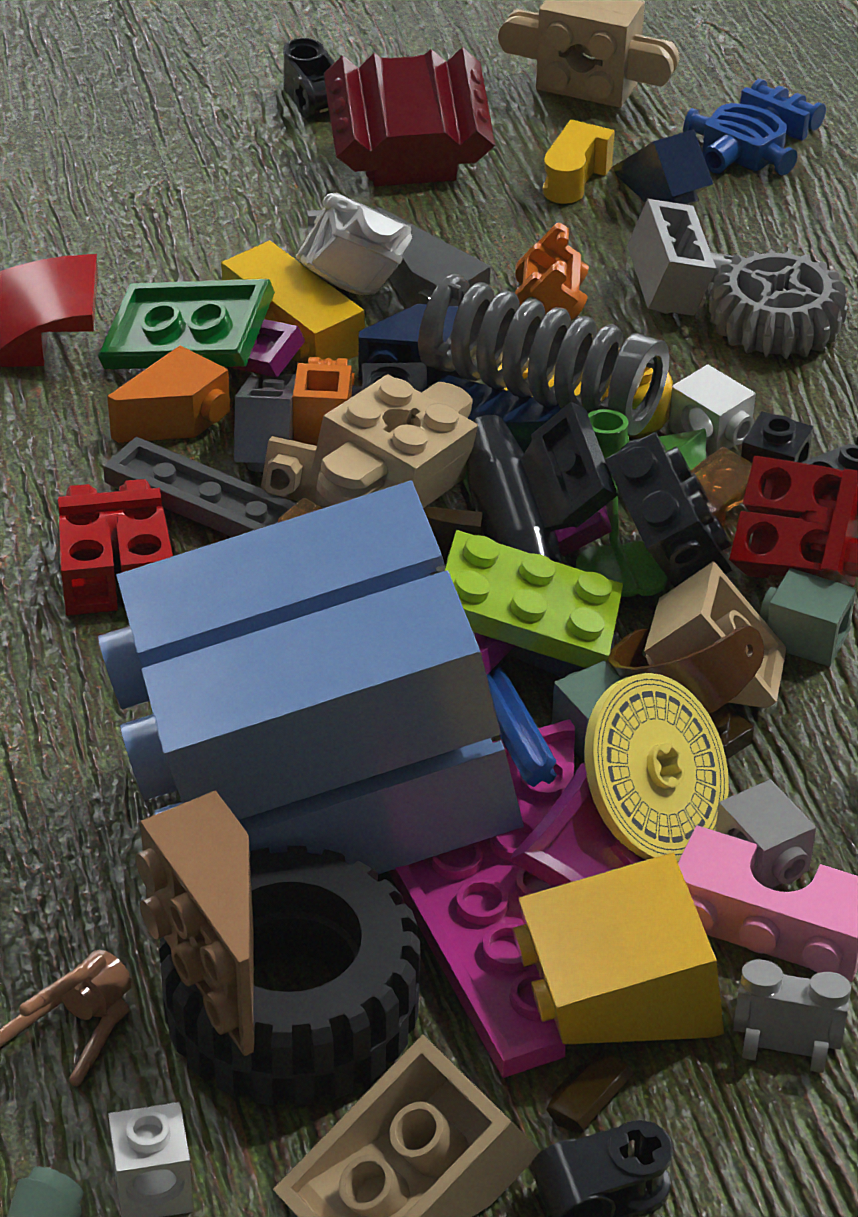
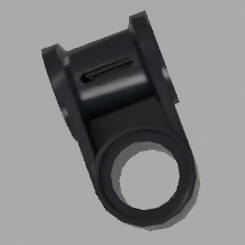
M303 37L292 39L284 45L283 88L285 93L296 104L301 116L308 118L314 116L317 110L329 108L324 72L335 62L324 49L323 44L312 38Z
M643 1120L629 1121L619 1127L580 1139L559 1141L548 1146L532 1160L530 1171L550 1217H634L652 1213L660 1209L668 1200L671 1182L667 1169L671 1164L673 1146L670 1136L657 1124ZM634 1140L633 1155L628 1156L629 1142ZM651 1180L650 1192L645 1195L646 1181Z

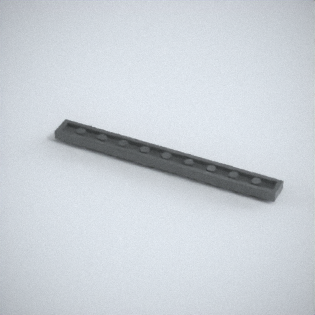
M135 437L103 465L105 483L119 489L127 480L146 479L151 488L160 487L163 508L231 537L314 512L312 509L283 497L268 494L259 487L139 437ZM445 565L436 567V571L430 573V576L443 572ZM614 635L612 639L611 649L614 647ZM515 646L508 653L512 657L561 678H565L573 672L586 669L519 646Z

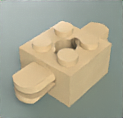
M545 0L539 8V14L515 9L500 27L498 33L499 44L505 53L537 60L536 89L622 108L638 82L659 87L664 86L676 70L680 60L679 52L673 42L642 36L645 1ZM585 55H588V56H590V57H595V59H594V58H587V57H585Z
M389 374L385 375L323 416L311 470L319 475L317 482L318 492L328 502L339 504L412 480L422 507L425 508L465 479L467 461L478 429V424L468 419L472 408V398L465 390L450 383L437 382L421 393L408 382L394 378Z

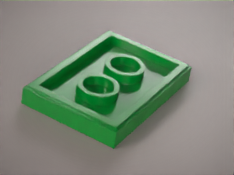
M270 279L130 283L98 354V358L104 369L148 368L181 345L222 367L246 366L275 293Z

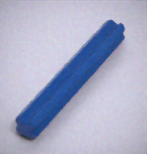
M499 662L486 676L501 732L500 737L523 780L528 785L535 787L541 781L550 784L557 776L553 769L556 759Z

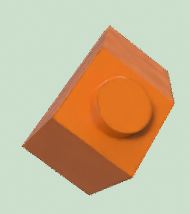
M181 345L107 396L111 439L121 443L130 442L135 437L146 441L195 438L230 412L228 369Z

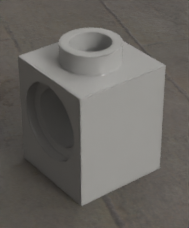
M771 779L719 802L715 831L758 844L753 876L760 884L769 889L779 884H789L810 870L816 826Z

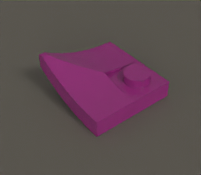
M585 762L580 764L573 778L550 811L511 856V860L517 866L525 869L552 887L646 860L637 856L623 845L606 826L590 792Z

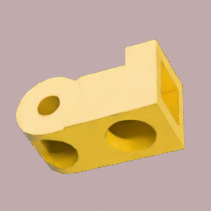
M570 119L545 155L544 166L547 177L542 191L544 196L555 203H574L583 197L585 184L593 173L606 176L613 163L615 130Z

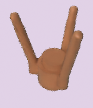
M93 951L73 971L21 1004L19 1007L20 1015L0 1028V1047L61 1003H64L66 1008L80 1019L88 1020L92 1016L101 1017L69 1079L72 1086H80L89 1069L92 1068L114 1026L130 1011L129 1006L122 999L131 988L132 980L128 970L116 956L108 951Z

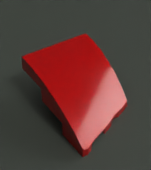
M97 254L68 255L42 259L0 271V367L44 366L47 332H94L98 279Z

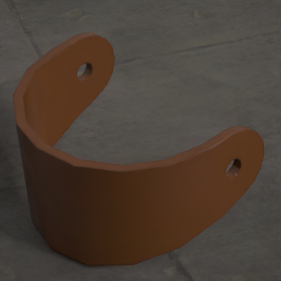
M741 626L712 645L693 654L650 666L646 653L644 657L642 655V649L646 647L650 630L638 629L625 636L611 649L608 662L622 679L643 673H653L677 681L699 700L709 714L735 698L753 679L761 667L764 658V644L757 629L752 626Z

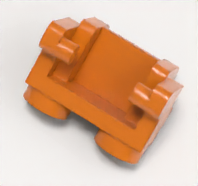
M556 223L516 264L515 277L520 286L515 291V294L519 299L520 305L525 302L526 298L534 297L543 304L545 315L552 308L561 307L568 311L571 320H573L580 314L587 301V295L579 290L588 273L589 266L581 261V254L568 245L569 229L562 223Z

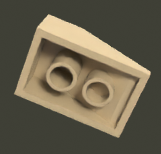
M422 1034L273 1190L298 1217H473L493 1204L541 1151Z

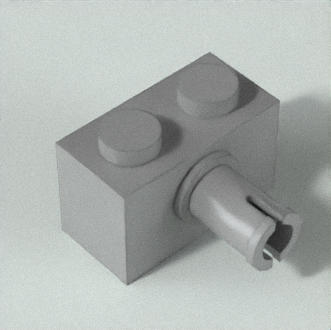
M647 199L627 244L648 309L657 310L665 314L672 312L694 316L710 282L713 283L714 276L719 274L721 265L731 264L734 256H740L710 252L694 206Z

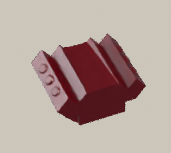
M463 47L447 62L432 49L424 55L397 58H381L374 52L359 68L342 55L324 72L336 158L355 172L365 171L366 176L373 181L374 187L457 181L459 164L477 163L495 147L481 62Z

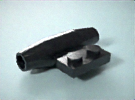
M573 402L567 404L531 434L532 442L525 453L501 417L485 415L472 420L478 424V429L467 461L469 490L476 511L483 512L482 529L485 537L492 539L496 543L530 554H541L552 561L561 563L559 541L555 530L569 527L578 528L618 496L586 409Z

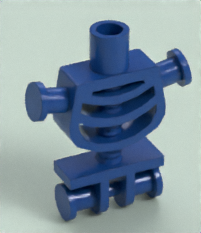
M757 79L751 89L746 87L742 90L740 104H724L717 108L710 118L699 115L698 109L691 108L686 115L683 132L694 129L696 134L704 136V151L702 153L708 170L713 173H721L731 164L736 163L753 171H758L772 164L776 173L786 175L794 168L798 157L797 151L793 148L787 147L784 149L786 135L801 141L806 139L808 128L816 130L822 124L826 114V106L820 102L814 105L806 102V97L799 93H795L789 98L787 88L778 86L773 89L767 86L765 80Z

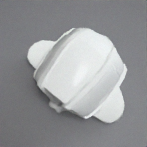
M339 193L327 194L323 200L324 209L316 217L315 225L298 251L296 259L331 285L358 295H375L389 276L397 269L398 264H401L402 256L412 239L411 227Z

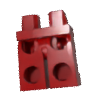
M754 455L742 503L750 512H740L729 560L745 575L750 577L769 578V575L785 576L789 568H793L854 587L856 577H858V470L844 469L843 471L831 467ZM766 479L764 491L762 493V485ZM753 533L751 545L749 547V539Z
M146 479L127 480L119 487V491L97 493V489L93 488L90 484L69 486L66 496L58 497L61 575L66 616L118 611L113 560H120L121 573L173 557L161 501L160 487L151 488Z

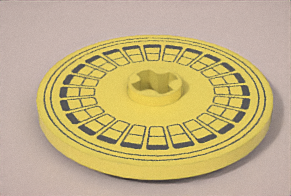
M643 673L624 678L611 685L595 704L589 718L585 736V768L594 803L612 834L637 856L649 860L674 852L678 862L696 825L716 830L719 802L728 798V768L720 736L711 717L699 700L687 688L669 677L653 673Z

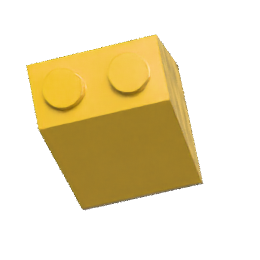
M674 852L518 898L523 925L513 927L512 930L519 956L524 967L536 964L540 980L531 982V987L542 1022L555 1020L563 1044L712 1038L724 1034L717 960Z

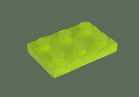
M456 530L444 571H449L473 632L584 668L591 667L602 661L607 662L623 583L607 579L596 572H586L552 561L541 554H530L496 543L485 536L472 535Z

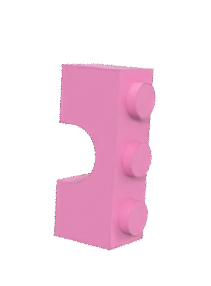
M696 825L678 864L706 935L746 947L757 953H764L810 968L818 973L835 972L847 978L848 981L853 982L858 970V876L820 864L812 882L805 888L793 892L775 891L760 884L753 876L758 844Z

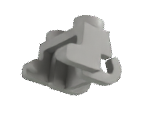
M752 960L747 962L742 968L733 1031L746 1033L742 1058L756 1061L758 1047L811 1056L810 1071L824 1073L828 1048L841 1050L851 992V984L848 979L835 972H819L813 975L811 979L785 975L779 966L770 961Z

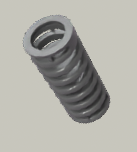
M453 273L445 277L431 295L423 314L418 337L419 356L421 361L428 367L444 372L456 370L463 379L471 381L481 379L488 387L501 390L507 387L508 391L519 398H529L532 396L540 405L547 407L558 405L563 409L567 404L573 402L585 408L587 414L599 409L618 411L628 419V435H637L649 423L661 399L669 368V350L665 341L651 338L641 333H633L623 343V334L616 325L607 324L597 333V327L592 317L579 316L571 323L568 311L561 307L552 308L545 315V308L539 300L528 299L520 305L517 295L512 291L506 290L501 291L494 297V291L489 284L478 282L470 287L464 276ZM452 299L458 300V309L451 334L445 343L443 342L444 321ZM476 353V361L472 362L471 358ZM502 361V369L498 371L497 366ZM646 366L653 368L648 391L639 406L633 409V397L641 383ZM528 368V377L524 379L522 375ZM554 376V385L549 387L548 382ZM581 382L580 394L575 396L574 390ZM609 386L608 397H605L601 402L600 399Z

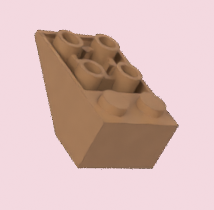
M215 790L140 821L143 851L136 854V864L141 879L146 886L147 895L146 899L140 901V910L144 923L152 937L155 939L164 937L170 946L173 963L181 980L187 986L196 984L204 996V1006L215 1030L221 1035L228 1032L242 1054L246 1056L254 1052L253 917L249 835Z

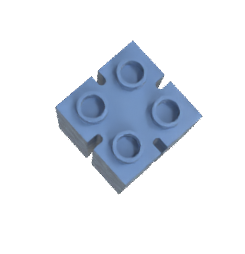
M412 480L116 574L130 626L98 636L102 656L121 709L150 701L153 711L151 715L120 725L126 751L138 787L145 801L175 791L179 792L182 800L181 802L155 810V815L216 790L248 833L249 853L250 851L268 847L270 853L287 852V846H306L307 853L322 855L323 850L327 849L342 853L345 856L346 863L354 865L358 860L374 869L378 874L524 827L504 746L501 740L494 743L491 741L492 737L501 735L481 651L449 571L446 570L430 576V573L436 571V567L444 565V561Z

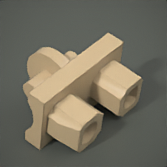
M272 436L268 440L261 489L265 490L268 494L322 507L335 505L320 495L317 490L319 475L311 471L317 446Z

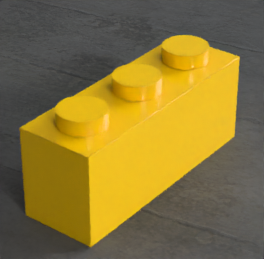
M269 240L221 262L222 280L270 279L275 293L264 319L298 326L305 339L304 344L292 360L308 364L309 357H320L321 360H326L327 358L332 360L348 358L349 360L358 356L359 331L365 329V310Z

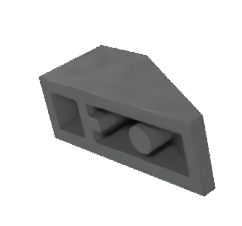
M380 207L375 209L411 227V242L402 256L401 264H398L397 269L389 276L390 281L408 308L416 304H428L437 285L452 273L464 276L470 287L478 282L490 285V265ZM452 299L449 306L458 307V300Z
M252 372L235 396L234 462L248 463V470L263 472L268 440L274 436L294 441L293 390L295 373H280L276 378Z

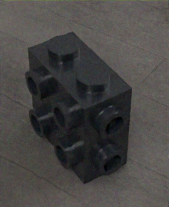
M656 432L643 439H636L627 443L619 452L604 459L646 549L674 587L712 562H715L724 574L733 571L723 550L732 546L720 521L716 516H713L707 503L710 500L696 474L691 472L677 446L667 450Z

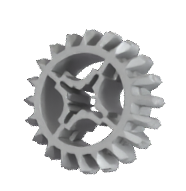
M769 248L766 254L750 251L747 258L734 256L731 264L721 265L719 274L714 276L709 295L710 322L716 324L717 334L728 337L729 345H744L745 353L759 351L764 353L765 358L770 354H780L786 360L789 354L793 353L807 357L810 349L824 351L826 343L835 342L837 334L842 330V324L846 321L848 307L846 305V285L839 281L838 272L827 270V262H812L810 254L800 257L792 255L790 250L786 253H775L771 248Z

